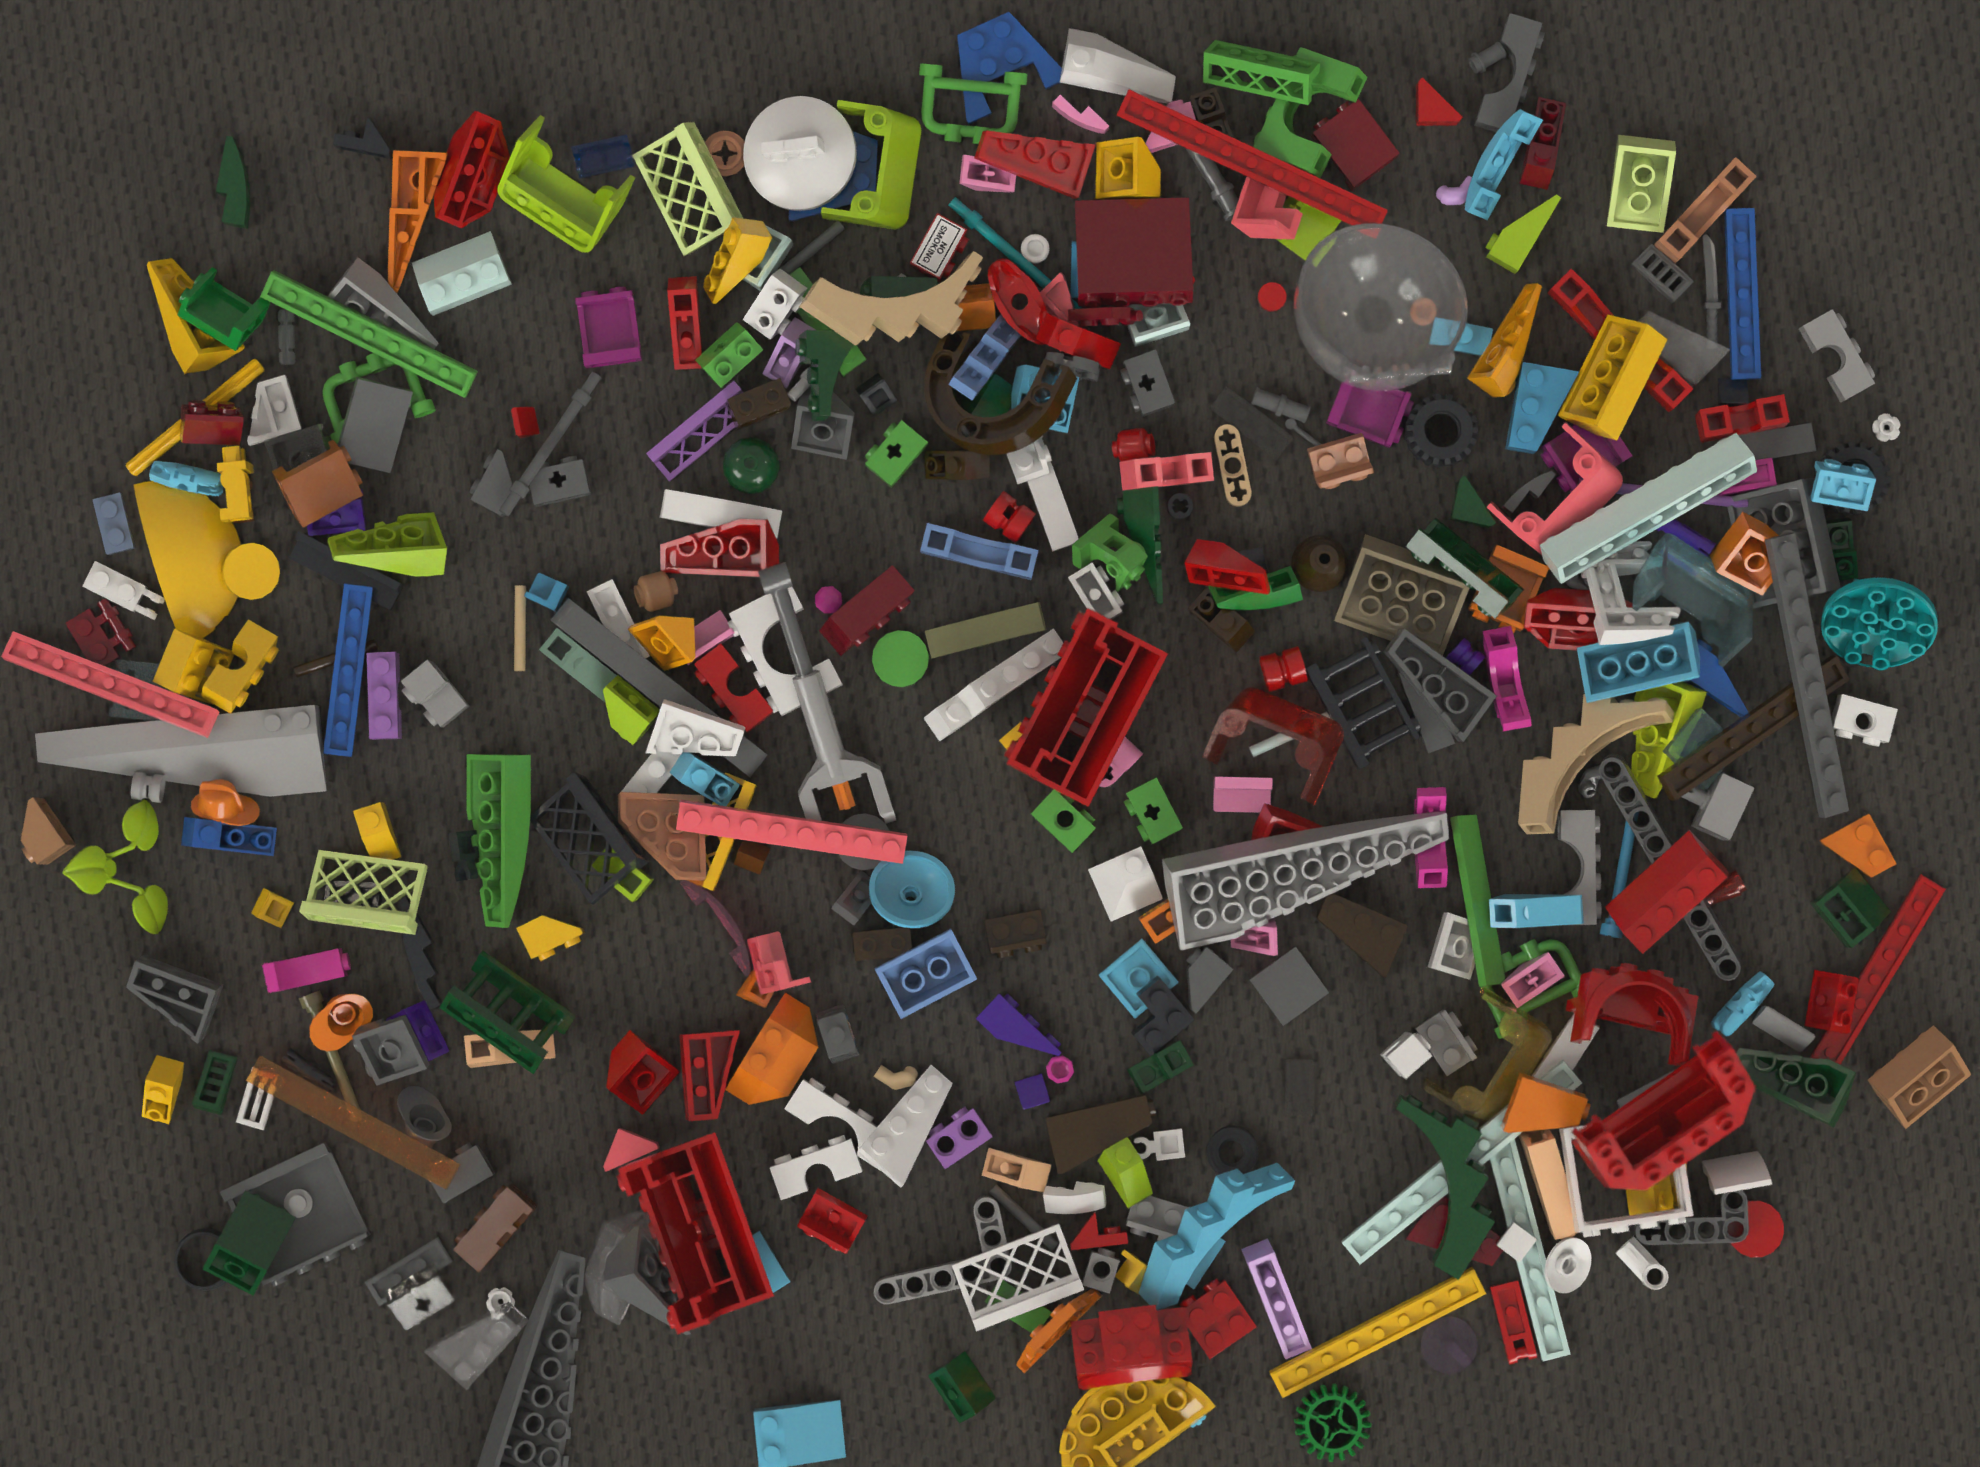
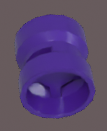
M1464 637L1446 659L1453 664L1461 665L1460 669L1470 675L1486 656L1481 651L1473 652L1471 643Z

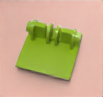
M1288 197L1284 202L1283 208L1297 209L1303 215L1294 240H1276L1310 264L1341 220Z

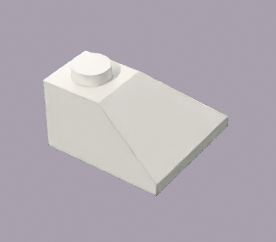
M1138 847L1088 869L1110 921H1114L1163 899L1142 847Z

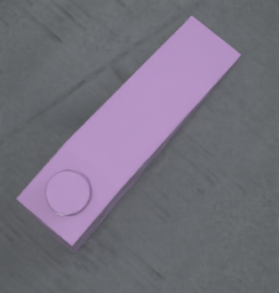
M1265 1239L1241 1249L1285 1360L1312 1349L1269 1240Z

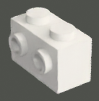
M778 269L770 276L743 320L770 340L778 333L782 335L791 323L788 319L791 313L799 311V305L804 299L802 296L807 287L782 269Z
M1091 563L1068 577L1086 608L1110 620L1123 613L1120 607L1124 603L1116 590L1113 592L1109 591L1105 582L1109 581V578L1101 565L1095 568L1094 564Z

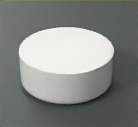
M1029 235L1022 242L1021 253L1031 263H1040L1049 254V243L1041 235Z

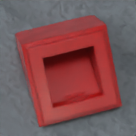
M534 407L512 408L514 428L519 438L540 434Z

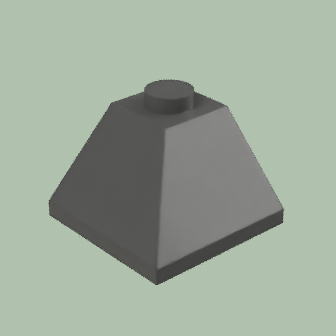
M809 387L800 396L798 401L791 449L847 460L854 412L833 392L831 416L824 421H812V412L808 411V398L812 395L811 387Z

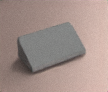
M1762 1006L1752 1022L1755 1026L1798 1052H1802L1815 1038V1034L1769 1006Z

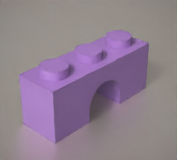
M367 653L369 739H402L401 710L398 702V684L400 682L399 653Z

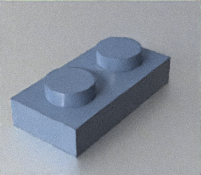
M122 493L92 499L106 555L134 549L135 544Z

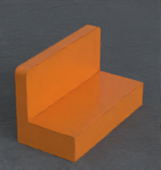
M990 284L965 286L964 289L967 293L957 305L963 309L959 316L962 322L957 331L990 328L996 321L995 305Z

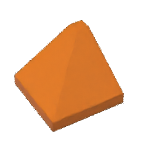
M753 969L736 995L766 1008L774 992L760 994L755 970Z

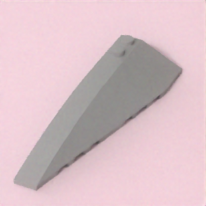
M317 705L219 714L208 738L162 720L35 734L37 761L41 763L134 776L135 771L145 772L147 776L160 774L165 775V781L200 786L204 781L224 779L231 782L237 792L269 797L327 791L320 709Z
M1445 811L1338 824L1280 834L1162 859L1165 887L1179 949L1185 950L1238 938L1244 935V931L1255 926L1259 928L1269 923L1268 920L1283 914L1285 916L1294 912V908L1306 902L1311 904L1352 885L1351 881L1362 876L1367 878L1375 874V870L1388 864L1391 866L1401 862V858L1412 853L1418 854L1448 840L1447 813Z

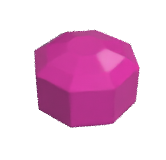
M833 586L822 587L815 595L816 607L824 614L835 613L842 606V594Z
M1063 1055L1052 1057L1046 1065L1048 1078L1057 1084L1069 1081L1074 1073L1072 1061Z

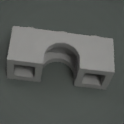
M1832 309L1799 328V331L1812 354L1822 348H1832L1840 355L1841 366L1839 370L1829 376L1827 380L1841 403L1875 384L1872 379L1875 377L1871 366L1867 362L1863 363L1859 353L1861 350L1856 340L1849 338L1844 330L1847 326L1843 317L1839 313L1835 314Z

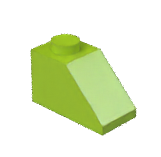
M619 675L603 689L611 727L623 739L634 745L656 720L660 709Z
M1128 1137L1102 1152L1098 1162L1128 1208L1153 1194L1143 1160Z

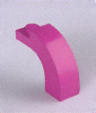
M1508 626L1483 631L1488 678L1491 692L1496 695L1493 703L1503 731L1530 727L1531 717L1522 689L1517 645L1512 628Z
M1446 787L1417 788L1416 799L1414 800V814L1446 811ZM1444 841L1415 854L1418 888L1447 887L1448 865Z

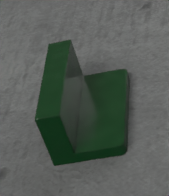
M966 1352L960 1353L949 1363L928 1375L959 1424L975 1416L995 1400V1395Z

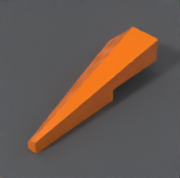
M393 150L392 205L389 213L388 284L397 294L448 153Z

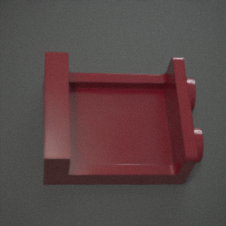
M1357 99L1356 103H1352L1349 100L1336 109L1338 114L1331 120L1327 117L1320 120L1313 126L1316 131L1311 136L1314 141L1317 140L1319 144L1323 145L1332 154L1330 159L1345 177V182L1352 191L1399 155L1398 150L1359 99Z

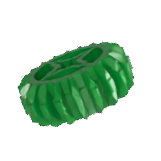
M1332 1383L1331 1392H1327L1326 1386L1322 1384L1320 1385L1322 1394L1317 1395L1316 1391L1311 1389L1310 1394L1314 1399L1310 1401L1307 1397L1303 1396L1301 1400L1307 1407H1296V1411L1303 1414V1418H1294V1423L1302 1424L1303 1427L1295 1429V1434H1305L1299 1443L1301 1446L1309 1442L1311 1443L1307 1448L1309 1454H1312L1316 1448L1319 1449L1317 1459L1321 1460L1324 1453L1327 1452L1329 1462H1333L1334 1453H1338L1339 1459L1344 1461L1343 1451L1348 1450L1349 1454L1353 1457L1355 1455V1451L1352 1449L1354 1444L1360 1449L1364 1447L1358 1439L1359 1437L1369 1438V1434L1362 1431V1428H1370L1372 1424L1369 1421H1363L1362 1418H1366L1371 1414L1369 1410L1360 1411L1366 1405L1364 1400L1354 1402L1358 1397L1356 1391L1352 1392L1348 1397L1349 1388L1344 1385L1341 1392L1337 1393L1338 1387L1336 1383ZM1327 1400H1336L1330 1411L1326 1413L1314 1411L1320 1403ZM1345 1403L1355 1413L1356 1426H1352L1342 1419ZM1337 1415L1336 1420L1344 1427H1334L1333 1430L1329 1431V1426L1323 1419L1327 1420L1328 1417L1331 1418V1416ZM1310 1419L1323 1425L1321 1442H1318L1311 1435L1309 1428ZM1337 1433L1351 1434V1437L1344 1443L1329 1446L1330 1441H1332Z

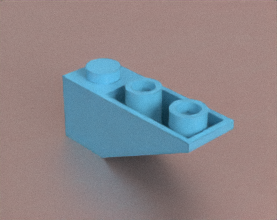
M1503 894L1489 899L1491 928H1522L1584 923L1582 895Z

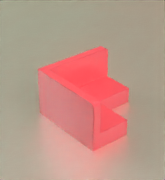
M1246 177L1231 224L1250 238L1294 240L1303 213L1297 209L1283 208L1287 195Z
M777 931L747 939L761 995L811 982L810 977L792 981L780 932Z

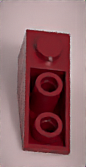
M1538 97L1534 115L1543 121L1532 141L1527 145L1520 184L1545 190L1548 189L1555 170L1566 103Z

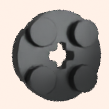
M1046 352L1045 359L1053 361L1059 372H1061V366L1065 365L1070 367L1076 377H1079V381H1082V379L1098 381L1101 368L1100 363L1078 356L1067 357L1063 353Z

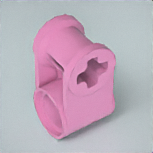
M1124 737L1109 766L1111 769L1109 773L1111 780L1105 778L1099 787L1112 785L1143 755L1126 737Z

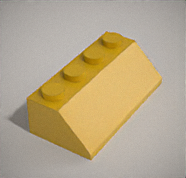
M1607 315L1558 416L1597 436L1617 441L1668 339L1649 324Z

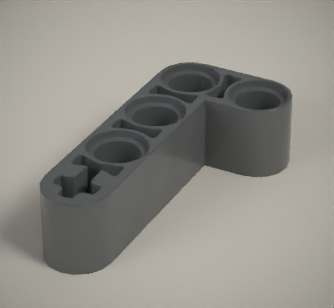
M1743 1190L1733 1191L1742 1196L1741 1204L1733 1208L1726 1204V1197L1732 1192L1722 1193L1720 1199L1721 1215L1685 1217L1686 1222L1681 1223L1685 1226V1233L1682 1237L1674 1238L1669 1234L1671 1225H1669L1668 1220L1657 1221L1658 1227L1652 1228L1661 1229L1659 1223L1665 1222V1239H1660L1661 1233H1652L1651 1238H1646L1644 1233H1640V1224H1636V1237L1641 1243L1646 1245L1741 1242L1747 1237L1749 1231L1747 1196ZM1732 1221H1739L1743 1225V1232L1739 1236H1731L1727 1232V1226ZM1703 1222H1710L1714 1226V1232L1709 1237H1703L1698 1233V1227Z

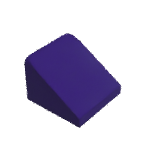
M1042 1074L1015 1082L1023 1110L1050 1102Z

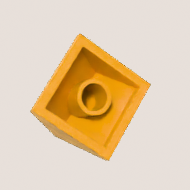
M656 616L631 625L628 628V631L664 671L690 663L695 659L694 618Z

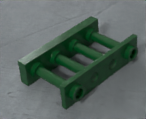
M482 950L471 968L477 974L463 991L453 986L442 1002L440 1009L534 1074L548 1053L547 1050L542 1048L555 1030L564 1035L576 1016ZM487 980L500 991L487 1007H484L472 997ZM509 997L523 1006L510 1024L496 1015L497 1011ZM532 1013L546 1022V1025L533 1041L519 1031Z

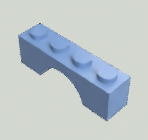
M929 523L926 525L920 550L922 554L1028 580L1032 579L1038 550L992 541Z

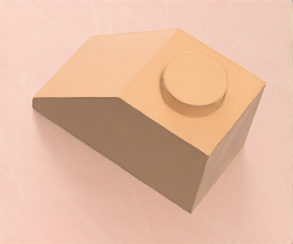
M988 1148L982 1176L1019 1188L1044 1192L1051 1164Z

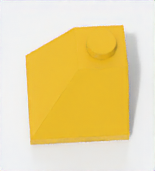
M1142 137L1096 143V199L1160 198L1161 169Z

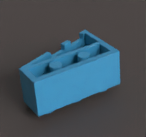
M1522 362L1520 373L1517 376L1505 449L1534 454L1538 450L1579 371Z

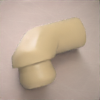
M881 1065L874 1077L890 1088L898 1090L915 1084L918 1072L914 1067L907 1066L904 1071L893 1073Z

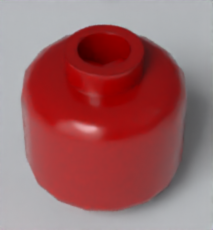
M1144 428L1121 430L1117 435L1116 441L1112 442L1114 458H1119L1120 462L1151 458V456L1155 455L1156 449L1153 434H1148Z

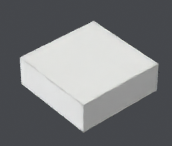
M1512 1222L1496 1245L1518 1262H1521L1537 1239Z

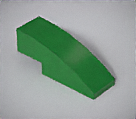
M1291 566L1267 574L1270 586V593L1268 595L1208 586L1217 607L1223 609H1268L1303 600L1300 584Z

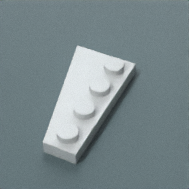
M932 1065L928 1067L858 1149L860 1153L900 1188L904 1185L953 1084Z

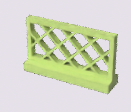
M694 122L678 125L674 128V131L632 155L683 256L696 251L723 235L733 217L743 218ZM676 137L681 145L679 157L667 153L669 142ZM649 153L660 155L656 170L647 167L643 159L644 156ZM665 157L677 161L674 176L662 173ZM683 163L691 165L694 170L692 182L680 179ZM660 177L673 180L669 196L662 194L658 188ZM678 182L690 186L687 201L674 198ZM696 188L703 190L707 196L705 207L692 203ZM673 202L685 205L682 221L674 219L671 214ZM691 208L703 211L700 226L687 223ZM709 214L718 217L722 225L721 228L716 231L705 229ZM686 227L698 231L696 242L689 247L684 239Z
M318 850L307 899L302 901L299 912L311 921L415 935L418 926L415 918L428 866L421 863ZM325 859L336 860L340 867L326 876L323 871ZM356 863H362L366 871L352 879L347 869ZM383 866L389 867L393 874L379 883L373 873ZM409 870L418 871L416 881L406 887L400 877ZM344 872L350 882L336 891L330 881ZM371 876L377 886L363 895L357 884ZM397 879L403 890L389 898L384 888ZM327 884L333 894L324 901L315 900L317 891ZM354 887L360 898L351 904H344L340 896ZM380 891L386 902L377 908H373L367 900ZM407 895L411 900L409 911H398L394 903Z

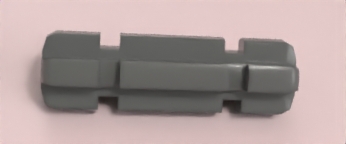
M281 309L278 311V321L280 322V325H278L279 348L281 349V352H279V362L281 365L295 364V353L293 352V349H295V326L292 325L294 313Z

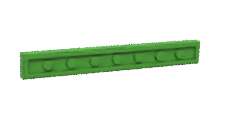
M275 270L271 271L260 296L464 398L467 397L478 373L477 370Z

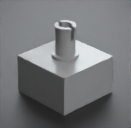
M1724 773L1715 774L1707 790L1696 786L1682 796V798L1699 805L1691 826L1721 841L1730 840L1754 787Z

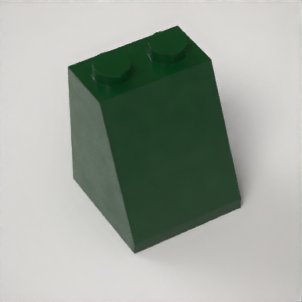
M245 1190L202 1269L253 1296L296 1217L291 1215L286 1209L276 1207L266 1202L261 1196L254 1193L251 1194Z

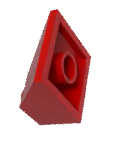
M629 1030L611 1051L606 1088L643 1115L680 1071L646 1041Z

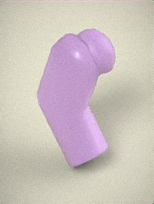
M1467 176L1459 187L1448 188L1446 185L1439 187L1436 191L1437 199L1441 200V203L1445 205L1463 204L1466 201L1472 177Z

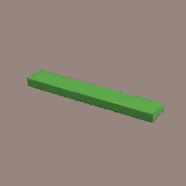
M1477 815L1451 817L1450 821L1479 987L1500 985L1505 980L1497 928H1491L1489 899H1491Z

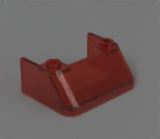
M1245 688L1220 714L1202 757L1218 765L1229 737L1240 736L1245 731L1249 720L1299 740L1300 742L1295 752L1296 761L1300 766L1311 771L1300 798L1315 805L1343 741L1344 730L1342 726L1333 719L1257 688Z

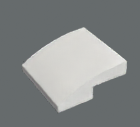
M1758 1151L1701 1161L1703 1172L1708 1177L1710 1189L1715 1195L1772 1185L1768 1169Z

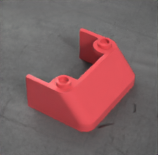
M1566 421L1561 427L1582 445L1573 458V467L1583 480L1544 521L1536 513L1526 511L1512 520L1492 501L1487 505V508L1540 555H1542L1540 544L1544 543L1549 537L1558 535L1572 524L1586 519L1598 509L1603 508L1618 492L1623 483L1621 472Z

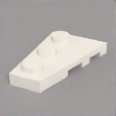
M664 699L646 753L656 754L657 751L682 754L683 752L700 753L701 755L736 756L745 727Z

